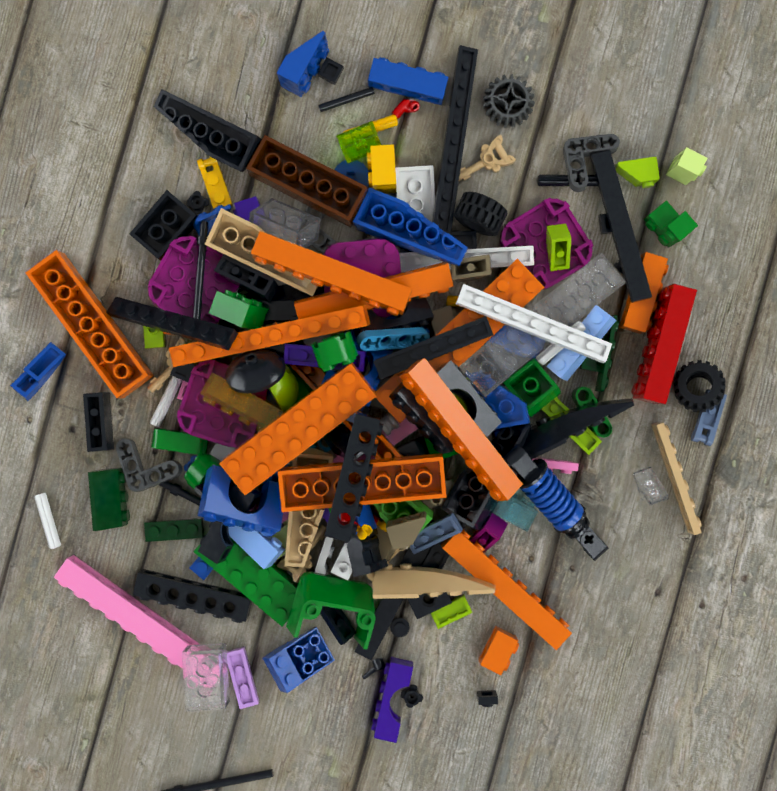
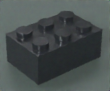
M166 190L129 235L161 261L174 239L187 237L194 229L193 225L197 215Z

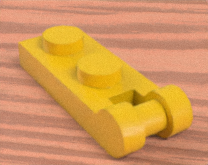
M212 157L205 160L202 158L197 160L213 209L219 205L226 206L230 204V206H233L218 160ZM213 165L214 170L208 172L206 167Z

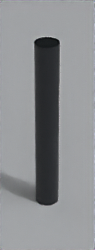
M369 87L319 104L320 112L374 95V89Z

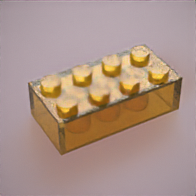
M213 372L200 392L205 403L212 407L217 404L221 407L220 410L231 417L233 414L239 416L238 421L247 426L250 423L257 426L256 430L258 432L284 412L251 393H239L232 390L228 386L226 379Z

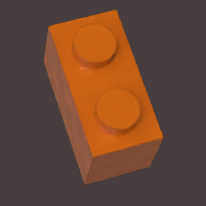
M495 626L479 657L480 665L502 675L503 671H507L510 665L509 659L512 653L515 654L518 650L519 643L517 637Z

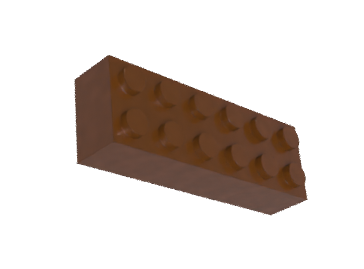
M264 135L246 167L252 178L350 228L368 191L367 186Z

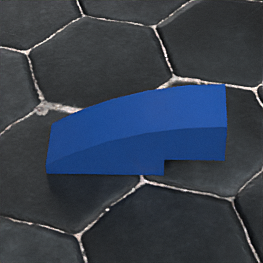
M50 342L23 369L24 372L10 386L25 400L29 401L54 373L66 354Z

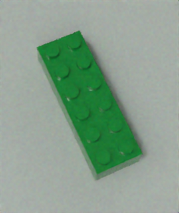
M232 538L234 546L226 560L218 564L198 552L201 546L200 544L193 551L196 555L280 626H284L288 621L298 583L290 575L278 568L275 563L271 567L263 569Z

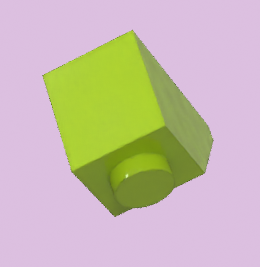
M657 156L621 161L615 165L616 172L635 187L650 188L660 180Z
M567 225L547 226L546 245L550 271L570 269L571 235Z

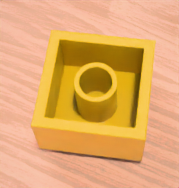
M394 144L370 146L371 152L367 153L368 170H372V172H368L369 187L385 194L396 193Z

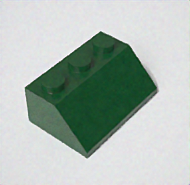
M110 468L88 472L93 531L127 525L130 520V512L127 510L126 504L129 496L128 492L125 491L126 479L123 469Z

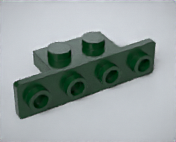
M611 315L616 319V322L602 338V340L612 343L607 361L601 363L586 357L580 365L582 370L598 372L595 391L604 392L609 383L607 373L612 366V359L610 357L616 343L614 334L619 327L618 315Z

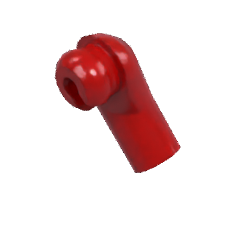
M404 99L391 114L396 115L397 119H399L404 112H417L420 104L416 100Z

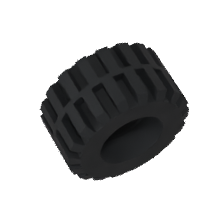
M465 192L454 212V217L460 224L472 231L486 236H497L508 213L499 202L477 192Z
M697 360V363L691 361L688 366L683 365L681 371L678 370L676 378H674V392L678 403L684 405L687 410L692 409L693 412L701 410L702 413L706 412V409H714V406H718L724 397L726 381L723 378L722 371H718V367L715 364L711 366L709 361L702 363V360ZM694 378H704L711 383L712 388L709 393L697 396L688 391L687 384Z

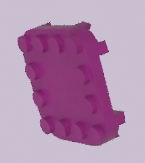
M548 198L543 200L537 206L510 221L500 235L502 247L534 246V265L525 267L545 287L541 291L554 286L584 267L592 256V240L587 238L569 209L570 205L566 201L564 202L559 199ZM566 224L571 235L570 269L550 271L546 245L547 226Z
M188 236L174 239L169 245L149 281L148 297L156 307L162 310L193 318L198 245L197 238ZM208 246L206 247L201 320L217 324L221 318L209 314L216 292L225 293V290L236 292L239 286L214 272L223 254Z
M386 239L338 241L332 243L323 253L327 257L383 278L401 273L398 249ZM324 285V293L331 292L330 287ZM373 308V311L380 317L392 315L385 308Z
M216 360L202 361L194 366L191 371V376L177 413L179 425L184 432L192 436L227 447L238 448L255 434L266 400L267 389L249 394L236 392L226 382L225 373L229 365L217 362Z

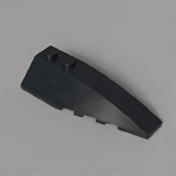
M161 89L154 107L208 156L240 172L246 170L262 140L260 137Z
M288 284L279 286L270 303L250 293L244 294L246 298L263 302L262 306L268 308L264 322L298 320L294 301L312 297ZM324 285L322 287L318 286L313 296L323 294Z
M632 398L609 400L570 409L548 419L543 417L537 420V424L530 428L522 448L532 460L565 444L569 436L583 434L587 426H598L605 421L604 417L612 418L634 406V401Z
M532 424L504 427L497 433L491 444L503 458L516 444L523 447ZM468 467L459 475L441 509L448 514L454 513L458 520L474 529L481 530L497 500L490 496V491L479 482L475 472Z

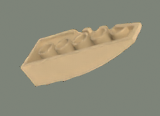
M222 208L220 209L204 245L311 296L314 295L318 286L312 284V280L307 278L300 280L292 276L293 273L285 270V273L275 270L274 266L266 263V266L255 262L251 251L259 232H266L257 225Z
M308 448L293 459L292 467L333 463L334 455L315 448ZM325 508L289 512L284 566H305Z
M388 564L387 567L375 572L373 599L419 598V595L427 593L430 597H438L443 592H447V595L458 596L463 594V591H467L468 595L495 593L496 585L454 571L412 567V564H400V567H392V564Z

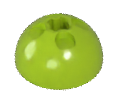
M287 365L281 380L269 388L283 413L295 404L299 392L298 382Z

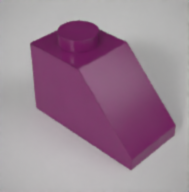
M492 512L487 517L481 530L476 529L469 540L473 543L477 541L485 548L483 551L485 553L500 540L508 523Z

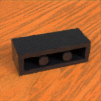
M110 392L83 394L87 452L113 450Z

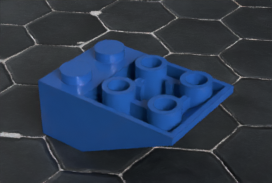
M324 31L285 56L277 71L282 88L299 97L308 92L312 77L316 76L319 72L321 60H325L329 53L328 41Z
M317 627L283 644L263 657L280 692L284 693L290 692L335 661Z

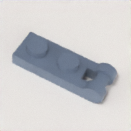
M706 390L705 394L709 393L711 390ZM724 394L720 404L714 406V409H706V412L702 413L700 410L695 429L691 434V441H701L707 446L713 444L726 401V394ZM703 429L708 430L706 435L702 434Z

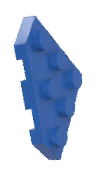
M481 371L464 374V377L471 381L478 394L484 397L487 405L497 413L502 423L496 429L530 423L527 403Z

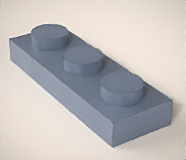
M451 513L426 525L409 548L413 554H416L461 533L463 528L454 513Z

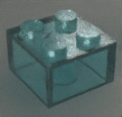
M514 494L507 501L496 500L491 512L528 532L538 513V510L534 508V503L524 497L521 500L518 499L517 494Z

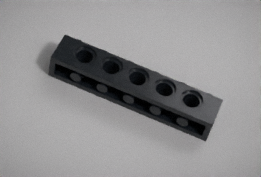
M359 412L355 414L325 532L326 537L346 542L350 541L351 536L355 537L358 526L354 524L355 517H360L363 505L359 504L361 496L365 497L368 487L367 484H364L366 476H371L373 464L369 463L371 456H376L378 444H375L376 435L381 436L384 425L380 423L381 418ZM361 432H369L371 439L368 442H363L359 437ZM363 452L366 455V459L363 462H358L355 460L354 454ZM357 472L361 479L358 482H353L350 480L349 475ZM346 493H353L356 499L348 502L345 500L344 495ZM347 513L350 516V520L343 522L340 520L339 515Z
M146 569L138 572L133 595L138 596L140 600L149 601L151 599L157 601L160 605H176V608L182 610L189 608L193 609L195 613L213 614V617L220 619L227 617L236 623L246 622L252 605V601L239 591ZM153 584L159 586L160 592L153 590ZM171 589H176L179 593V596H173L171 593ZM189 594H196L197 601L191 600ZM208 598H214L216 605L209 604ZM232 602L235 605V609H229L226 603Z

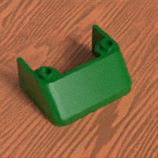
M305 572L302 574L286 625L293 637L298 638L303 619L312 620L317 618L321 613L322 606L357 612V628L354 639L363 649L367 650L376 620L372 587L365 582L351 579L346 580L315 572Z

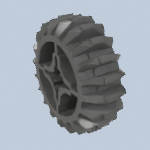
M505 74L502 76V80L498 77L495 78V83H489V88L485 89L484 92L486 96H483V101L486 102L483 104V109H488L485 115H492L490 121L493 122L496 119L497 126L501 122L504 123V128H507L508 123H510L512 128L515 127L516 123L521 125L523 120L528 119V114H531L533 111L531 107L535 104L532 100L534 94L530 93L532 90L531 86L525 87L527 80L521 83V77L518 76L515 80L513 79V74L510 75L509 79H507ZM507 89L506 93L495 96L498 91ZM514 90L517 91L521 96H517L514 93ZM508 95H509V99L511 100V101H510L511 104L509 105V108H508V103H506V102H507L506 99L508 98ZM496 106L501 107L503 109V113L500 112L496 108ZM523 107L518 113L510 114L512 109Z

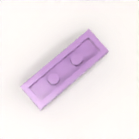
M245 646L226 651L225 657L239 708L243 709L258 705L259 698Z

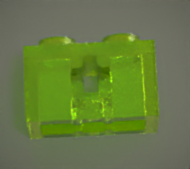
M373 121L336 135L347 164L367 156V153L371 152L370 146L381 145Z

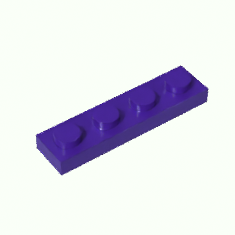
M285 344V364L319 367L312 346ZM357 350V359L353 363L359 371L363 372L366 351ZM342 362L334 366V369H342L344 367Z

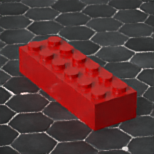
M672 284L662 288L660 294H658L657 301L659 303L657 309L652 314L653 325L647 332L648 343L642 351V357L644 358L642 364L637 369L638 380L632 387L633 399L651 404L666 405L697 293L696 289Z

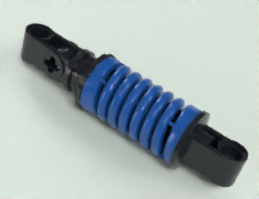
M516 444L503 456L504 460L517 472L516 476L523 484L520 489L525 492L531 502L552 523L558 533H565L568 538L576 539L583 547V550L594 561L609 549L589 527L590 521L586 517L585 507L575 499L565 485L553 474L543 459L532 461L519 444Z

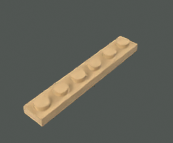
M663 422L651 424L687 531L692 535L702 533L700 529L702 524L699 517L695 515V503L689 497L688 483L685 479L683 480L681 474L683 468L675 456L677 453L676 448L670 442V430Z

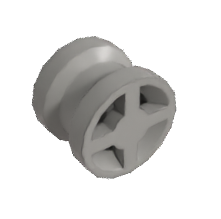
M389 412L385 413V417L380 420V423L384 424L382 430L387 436L391 434L393 429L400 427Z

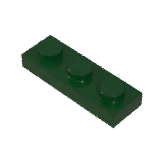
M203 518L144 523L145 542L195 539L204 536Z

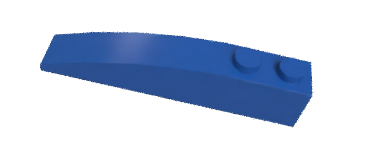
M370 187L353 221L359 231L376 238L386 239L394 245L453 265L460 266L468 250L467 246L440 229L438 225L429 221L423 214L414 210L405 201Z

